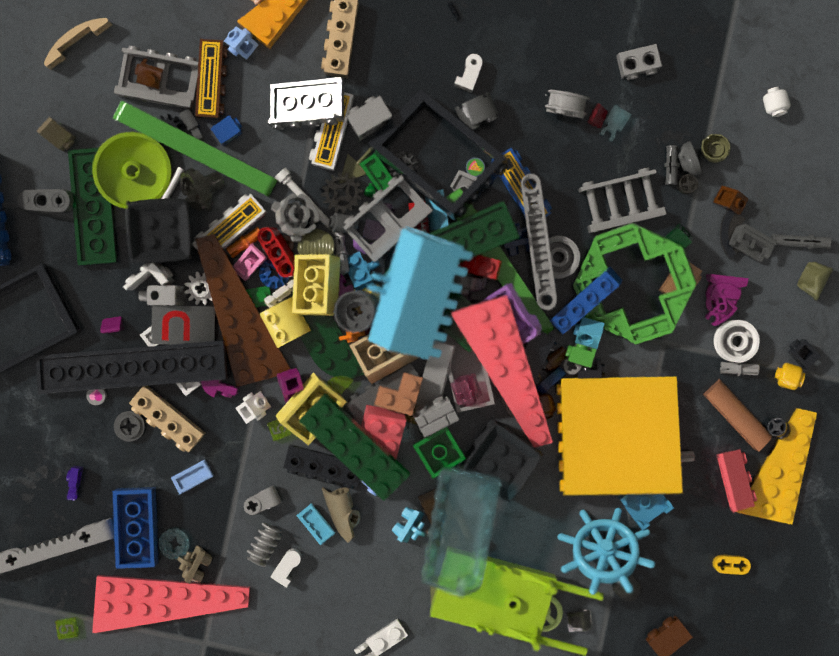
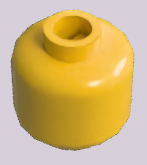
M784 363L781 368H777L775 378L778 379L780 387L796 390L798 387H802L805 373L800 366Z

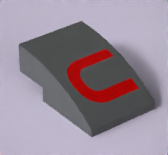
M152 305L151 344H186L214 341V307Z

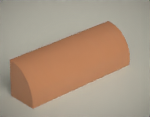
M720 379L703 394L754 450L759 452L770 441L772 435Z

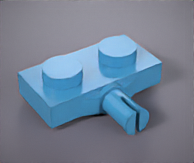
M360 251L350 255L347 258L348 274L356 291L368 287L369 284H374L371 278V270L381 266L379 260L375 263L372 261L367 264L363 260Z

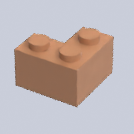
M404 372L399 390L380 385L374 405L412 416L423 377Z

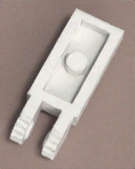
M396 619L367 638L354 651L358 654L369 646L372 652L365 656H378L406 638L408 633L400 621Z

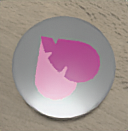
M105 389L88 390L86 397L92 405H100L105 402L107 392Z

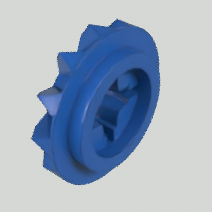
M270 259L264 261L259 270L261 282L272 289L284 286L288 282L289 277H282L280 275L279 278L276 276L270 277V268H273V270H276Z

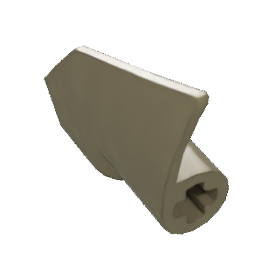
M324 487L321 488L336 530L347 543L354 538L353 528L359 524L361 516L359 511L351 509L353 502L349 488H339L332 493L324 489Z

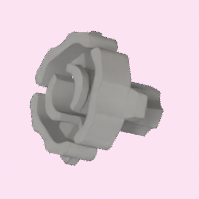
M292 193L281 202L275 201L271 207L276 213L277 224H280L279 226L284 233L291 236L292 242H300L302 236L313 231L316 228L315 223L319 221L317 208L313 205L312 200L304 194L296 196V194ZM295 198V201H299L303 205H300L297 202L288 204V202L292 201ZM311 217V221H310V225H311V226H309L308 228H305L306 225H307V223H308V219Z

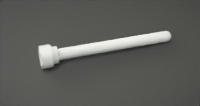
M286 167L275 176L279 183L286 184L297 196L300 194L306 195L291 179V172ZM312 201L318 210L319 220L332 232L331 227H329V218ZM332 232L335 237H338V240H340V237L345 238L343 233Z

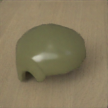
M710 134L703 139L701 145L703 157L712 163L725 160L731 150L728 139L721 134Z

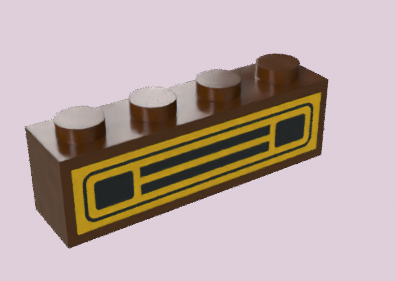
M200 39L195 116L198 119L221 120V115L225 113V104H222V96L226 95V85L223 84V78L227 76V65H224L225 58H228V46H225L226 44L223 40Z

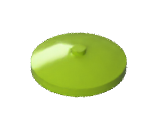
M122 132L107 139L97 150L92 166L93 179L97 189L107 201L115 206L127 209V201L160 199L170 183L171 164L166 151L155 139L140 132Z

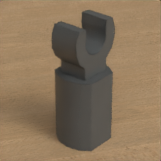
M186 109L181 112L179 116L187 130L192 132L194 138L200 141L205 140L191 110Z

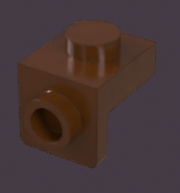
M144 58L140 64H137L135 69V75H137L136 83L159 89L164 69L148 65V59Z

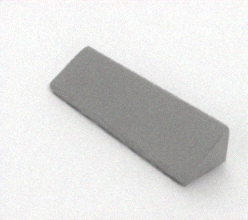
M434 340L432 348L440 349L442 353L440 358L429 356V359H427L416 408L423 405L427 407L433 404L434 399L443 396L455 350V345L446 340L444 342Z

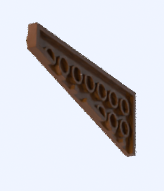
M215 233L196 238L195 241L223 340L225 341L236 386L277 377L278 373L290 370L291 367L288 365L282 351L276 347L260 316V312L238 277L235 268L229 261Z

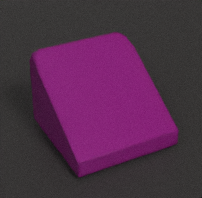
M122 317L103 319L101 333L123 331Z

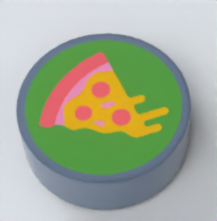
M471 158L466 164V172L475 177H478L485 170V164L479 158Z

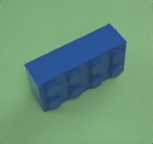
M156 487L117 488L113 491L116 569L155 567L159 563Z

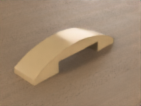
M99 18L72 28L51 48L45 59V66L52 70L66 59L62 53L91 31L98 36L112 26L111 22L107 18Z

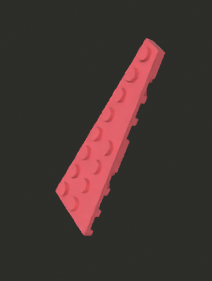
M508 295L452 311V317L533 447L553 443Z
M98 575L96 579L92 633L247 608L249 606L250 587L194 582L189 584L181 581Z

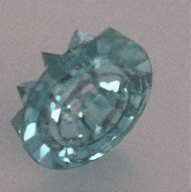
M178 528L165 531L159 539V549L169 559H178L180 555L184 556L190 547L189 538L186 533ZM176 537L177 543H180L181 545L176 546V548L173 551L172 544L168 542L173 541Z

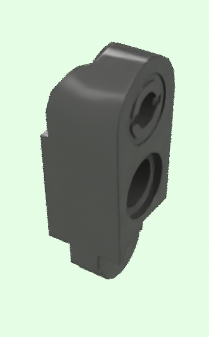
M66 189L24 190L17 198L18 204L23 210L67 213L72 210L74 203L73 193ZM46 196L47 203L44 205L43 198Z

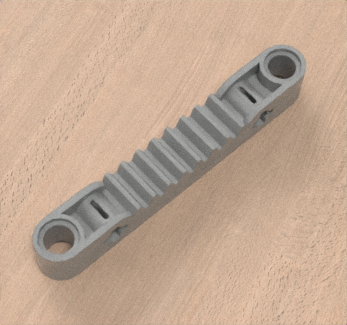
M528 174L523 177L521 188L536 296L540 308L550 310L556 305L557 297L541 182L536 175ZM528 180L536 182L537 185L534 189L529 190L526 188L525 184ZM544 295H550L553 302L551 305L545 306L542 304L541 298Z
M108 518L86 525L72 534L61 535L58 538L46 540L42 543L39 542L36 545L33 544L22 549L12 548L0 552V574L115 538L113 520ZM84 534H90L91 537H84ZM11 557H16L17 560H11Z

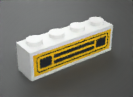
M344 92V121L337 122V125L322 123L320 131H316L314 141L317 142L316 147L311 149L309 160H312V166L335 171L348 123L347 115H349L348 111L352 109L354 95Z
M245 194L238 200L239 204L233 208L231 206L223 213V218L214 220L209 224L210 229L205 233L202 231L197 234L194 240L215 233L223 249H226V247L268 212L252 194ZM194 241L192 244L198 250L196 241Z

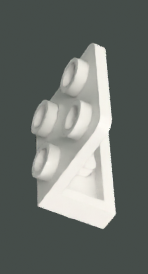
M148 262L140 268L141 272L135 276L133 274L125 281L127 284L123 287L125 290H134L152 274L161 285L169 286L174 282L172 278L173 273L167 267L164 268L160 263L152 262L150 264Z

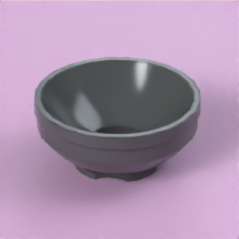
M688 141L681 147L680 154H678L683 171H687L695 176L700 175L702 171L691 142Z

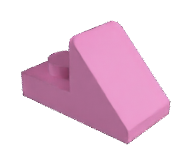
M252 243L233 267L236 273L246 281L266 261V256Z

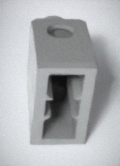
M147 286V290L139 291V300L147 301V305L187 306V294L184 293L187 290V286Z

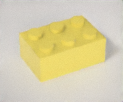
M295 255L293 314L335 316L334 308L339 298L340 257L333 255Z
M314 372L303 384L304 390L296 392L276 414L280 424L308 446L316 437L299 422L300 418L325 393L341 408L346 403V400L340 393Z

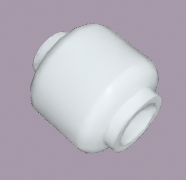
M779 87L767 90L768 93L763 97L766 113L772 115V117L788 113L787 110L791 106L788 92L783 89L779 90Z

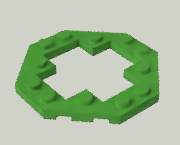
M631 223L597 235L594 238L573 287L578 295L593 282V278L598 277L609 268L604 257L606 253L639 243L645 260L664 254L677 288L659 296L665 314L630 325L624 307L605 313L602 302H600L585 315V318L603 322L605 330L617 336L620 335L634 344H639L673 332L697 282L682 245Z

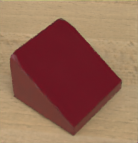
M596 104L588 119V124L601 128L608 111L601 104Z

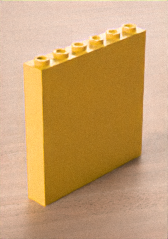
M677 377L560 379L559 384H556V395H560V403H557V414H560L561 422L557 423L558 433H561V441H558V452L562 453V460H559V472H562L563 480H559V489L563 491V496L682 493Z

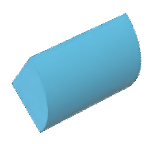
M442 189V190H437L440 194H442V195L444 196V190H443V189ZM425 197L426 204L433 210L427 216L429 231H436L448 226L447 214Z

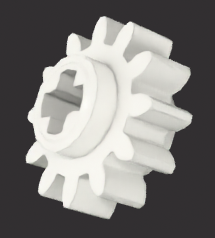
M196 272V278L189 276L191 283L184 284L189 287V290H186L184 293L191 294L188 300L190 301L195 298L196 305L200 303V300L203 301L204 305H207V299L209 298L212 301L205 273L201 276L199 272ZM203 283L206 291L199 293L197 286Z

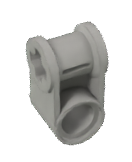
M275 485L248 498L244 503L245 512L249 515H255L282 503ZM250 501L253 503L257 502L256 510L248 507L251 504Z

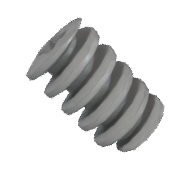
M262 523L265 530H258L262 536L254 537L258 543L250 544L254 550L248 549L247 552L250 554V557L246 558L259 566L266 567L267 562L265 560L271 558L268 553L274 552L273 547L278 545L276 540H281L282 536L280 533L283 532L270 524Z

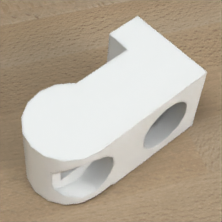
M470 54L466 58V69L463 77L457 76L454 87L472 93L482 66V58L478 54Z
M295 548L289 549L272 573L271 578L287 588L292 580L288 575L293 567L299 565L302 559L301 552Z

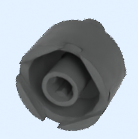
M490 92L485 93V98L483 95H480L461 104L462 109H459L458 106L454 108L459 120L471 130L479 127V122L483 120L488 123L497 118L496 114L499 112Z

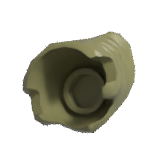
M318 228L302 236L297 248L300 255H332L335 249L333 237L326 231Z
M808 262L797 286L817 301L833 272V268L818 262Z

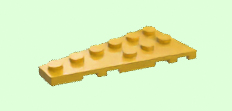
M796 408L788 421L791 428L790 435L784 440H777L775 447L766 458L750 487L756 494L757 501L754 502L755 506L736 511L737 513L793 524L816 420V412Z

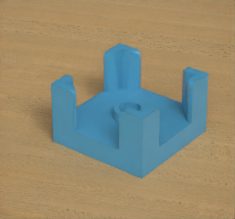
M663 494L617 496L642 530L649 527V522L661 513H668L674 509Z

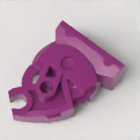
M706 274V280L709 282L705 293L706 308L709 312L705 315V318L709 320L710 316H715V321L711 323L712 326L719 325L734 315L738 309L736 307L737 301L741 299V287L747 286L749 278Z

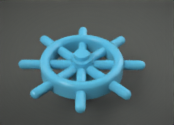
M621 508L615 509L612 520L598 519L592 521L586 510H581L580 516L586 525L578 531L576 536L573 537L563 533L557 536L558 540L573 544L574 561L563 565L561 571L567 573L578 568L582 574L592 580L589 589L592 595L597 593L600 583H615L618 581L621 582L626 592L631 593L633 587L627 577L634 571L636 565L639 564L649 568L655 567L654 561L639 557V544L637 540L648 536L650 530L646 528L633 533L626 525L619 522L622 514ZM599 531H608L606 539H603ZM615 533L623 537V539L613 543ZM592 534L597 544L586 541L585 538ZM629 545L631 554L619 551L618 549ZM581 547L593 550L594 552L582 556ZM615 557L628 562L621 568ZM598 559L596 569L588 564L589 562ZM610 565H611L612 569L614 570V571H604V570L608 569V567H609Z

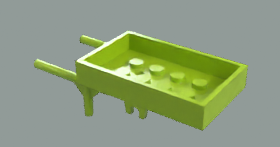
M448 546L430 608V616L473 627L477 632L486 631L492 636L495 633L526 641L532 644L535 651H538L540 644L586 656L587 648L543 637L541 633L552 595L556 593V589L601 601L604 593L597 592L595 595H592L589 589L557 581L555 574ZM515 601V602H516L515 605H513V606L509 605L510 602Z

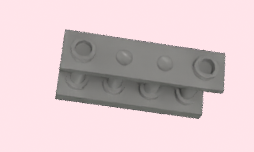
M648 167L638 170V174L597 184H594V181L583 183V187L578 190L579 193L586 191L593 221H591L592 225L587 226L589 234L666 215L665 207L659 208V205H656L649 177L656 174V170L650 171ZM642 178L649 205L647 207L648 211L641 213L640 209L637 208L631 180ZM622 182L630 208L629 216L625 217L619 214L612 185ZM605 187L612 215L610 220L604 222L602 218L600 219L593 190Z

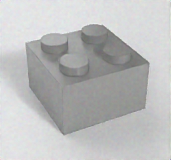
M373 96L365 101L366 104L360 108L356 106L348 111V122L360 141L384 127L392 119L391 113L380 96L377 98Z

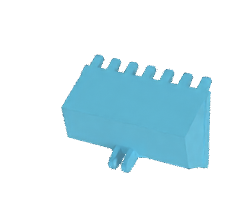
M407 226L402 229L387 276L372 272L371 278L385 281L384 286L368 285V290L381 293V300L368 340L389 351L413 355L423 359H429V356L440 358L442 351L432 348L434 340L443 342L446 340L447 335L437 330L439 324L450 325L452 322V318L442 314L445 307L455 309L457 306L456 301L447 298L450 291L461 292L462 286L452 282L455 275L466 276L467 269L458 267L460 258L471 260L472 253L463 250L461 245Z

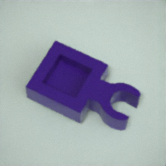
M74 466L71 467V470H68L66 481H69L67 500H77L83 467Z

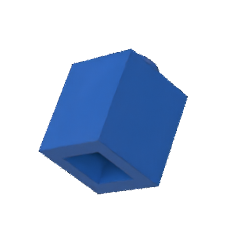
M230 115L210 128L223 146L243 134L240 130L242 125L238 119H232Z

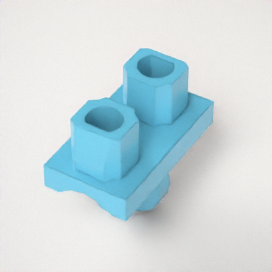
M406 507L401 516L407 519L408 522L405 526L397 522L392 529L398 536L397 540L408 543L410 538L416 541L419 535L424 537L426 533L422 529L425 523L421 522V519L425 513Z

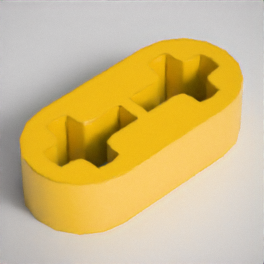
M718 555L713 560V567L719 573L744 575L751 568L749 560L743 556ZM723 559L724 562L730 563V566L724 565L723 569H721L717 564ZM742 561L744 564H746V566L742 567V570H740V568L734 566V564H740Z

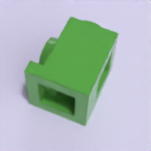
M577 343L576 347L567 346L565 356H567V361L591 368L597 349L590 348V351H587V346Z

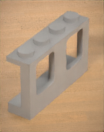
M135 46L122 47L124 56L118 86H115L114 94L120 97L193 110L198 78V62L196 58L186 56L185 59L178 58V55L166 53L165 56L151 49L144 52ZM134 57L153 60L155 67L164 69L159 89L129 82L131 64ZM172 64L192 68L189 88L185 93L166 88L169 69Z
M402 175L399 178L397 176L393 177L387 183L389 185L384 191L380 189L373 195L375 199L370 204L365 202L358 209L360 213L355 217L351 215L344 221L346 225L343 228L374 263L399 241L402 229L407 226L414 228L433 211L404 180ZM397 186L401 187L415 204L400 219L396 218L383 203V198ZM368 212H371L386 229V232L373 244H368L354 229V224Z

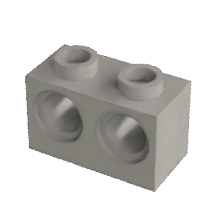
M657 44L621 52L616 56L621 78L627 77V80L636 79L639 77V74L646 73V76L656 74L657 70L662 67ZM651 57L653 65H647L644 62V58ZM627 61L634 63L635 68L633 70L627 69L625 65Z

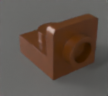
M721 186L713 203L740 215L746 206L748 197L738 190Z

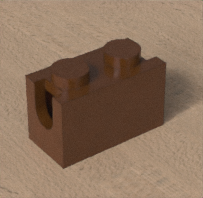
M674 616L665 619L660 628L651 630L647 635L646 641L658 656H670L693 637L680 620Z

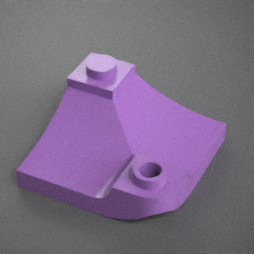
M512 283L505 285L481 301L485 302L508 295L522 343L524 344L540 335L541 325L536 315H531L527 312Z

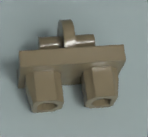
M196 545L193 553L187 551L185 557L180 555L177 559L181 562L179 569L183 571L181 576L185 578L184 581L189 584L191 581L200 583L204 577V572L198 569L199 565L209 566L212 561V556L199 545Z

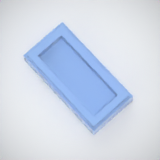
M204 459L171 477V480L179 494H182L212 478L214 474Z

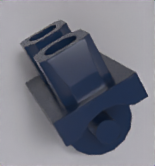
M515 223V228L520 238L504 245L509 256L518 255V246L524 244L526 252H530L527 227L520 228L519 223Z

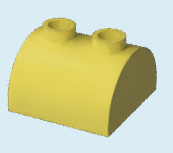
M293 297L260 313L277 348L311 331L303 315L292 313Z

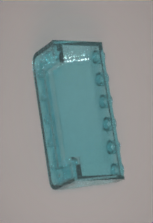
M443 468L438 476L439 485L435 494V508L431 515L432 525L428 533L429 542L425 550L426 559L422 568L423 576L421 582L456 596L464 597L477 591L483 581L500 490V479L480 473Z

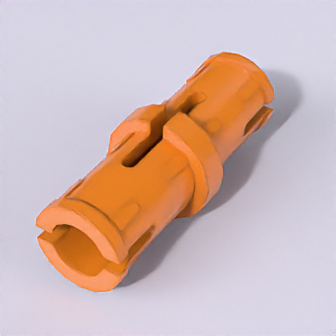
M258 226L245 236L241 235L239 240L226 247L232 258L248 248L252 243L254 244L258 241V232L260 230Z

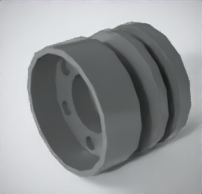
M357 290L347 292L335 304V320L341 328L349 332L355 333L369 329L373 326L379 302L368 291ZM361 306L360 310L363 311V313L357 314L358 311L355 310V308Z

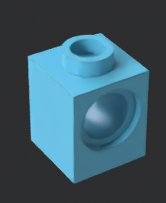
M583 317L580 324L576 323L573 334L577 335L575 343L597 349L604 323Z

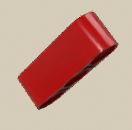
M273 227L261 228L258 232V240L279 275L282 277H294L295 256L280 231ZM269 231L272 235L270 241L267 239V233ZM278 248L282 251L280 257L277 255ZM288 264L291 265L290 273H288L286 269Z

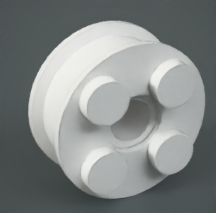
M730 320L723 323L714 335L716 352L720 357L730 362H745L751 359L759 348L760 339L757 330L753 325L743 320ZM735 336H738L741 340L740 345L737 347L732 342Z

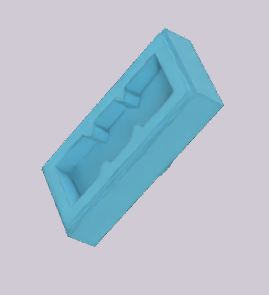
M312 503L296 515L320 545L336 533Z

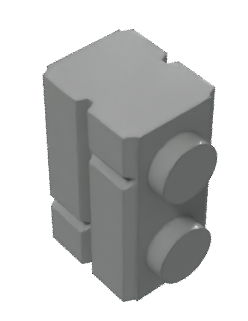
M443 396L433 400V404L427 407L425 405L420 406L413 413L424 438L459 421L447 396L444 398Z

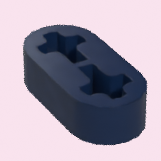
M560 366L537 386V391L544 395L567 373Z

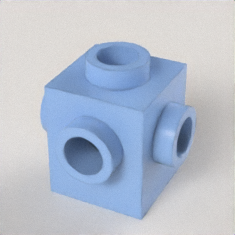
M235 27L224 40L229 46L228 50L233 55L237 56L239 54L246 60L258 46L252 39L253 35L245 28L241 30Z

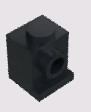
M796 339L789 345L791 349L788 353L802 369H808L821 357L806 339H801L800 341ZM800 349L804 351L802 356L798 354Z

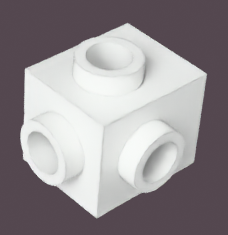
M261 391L255 395L251 392L243 398L244 402L236 407V410L247 424L254 418L258 421L266 416L265 411L271 406Z

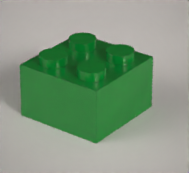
M448 427L426 438L423 437L413 444L433 479L466 459Z

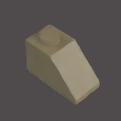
M51 117L37 130L41 136L61 151L70 149L74 144L73 140L76 138L60 122Z

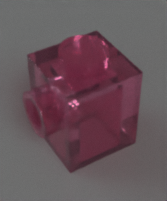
M475 373L458 376L450 383L458 405H473L482 395Z

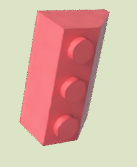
M737 449L716 454L730 510L736 512L755 506L754 502L757 501L755 491L750 489L749 483L752 482L750 471L745 469L744 464H747L745 452L741 453V450Z

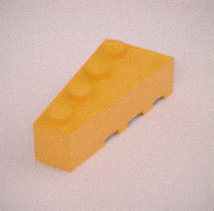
M264 0L237 22L240 27L247 29L254 38L268 49H271L308 0Z

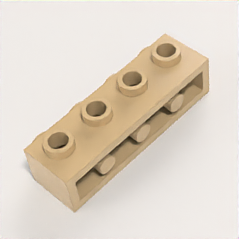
M334 0L330 3L332 20H328L327 31L330 34L329 39H325L324 50H327L326 58L322 59L321 65L325 75L348 78L359 5L358 0Z
M143 386L129 402L132 406V411L139 416L141 414L147 418L146 422L154 428L157 426L162 430L161 434L168 440L173 439L177 443L176 447L183 452L192 451L206 434L149 386Z

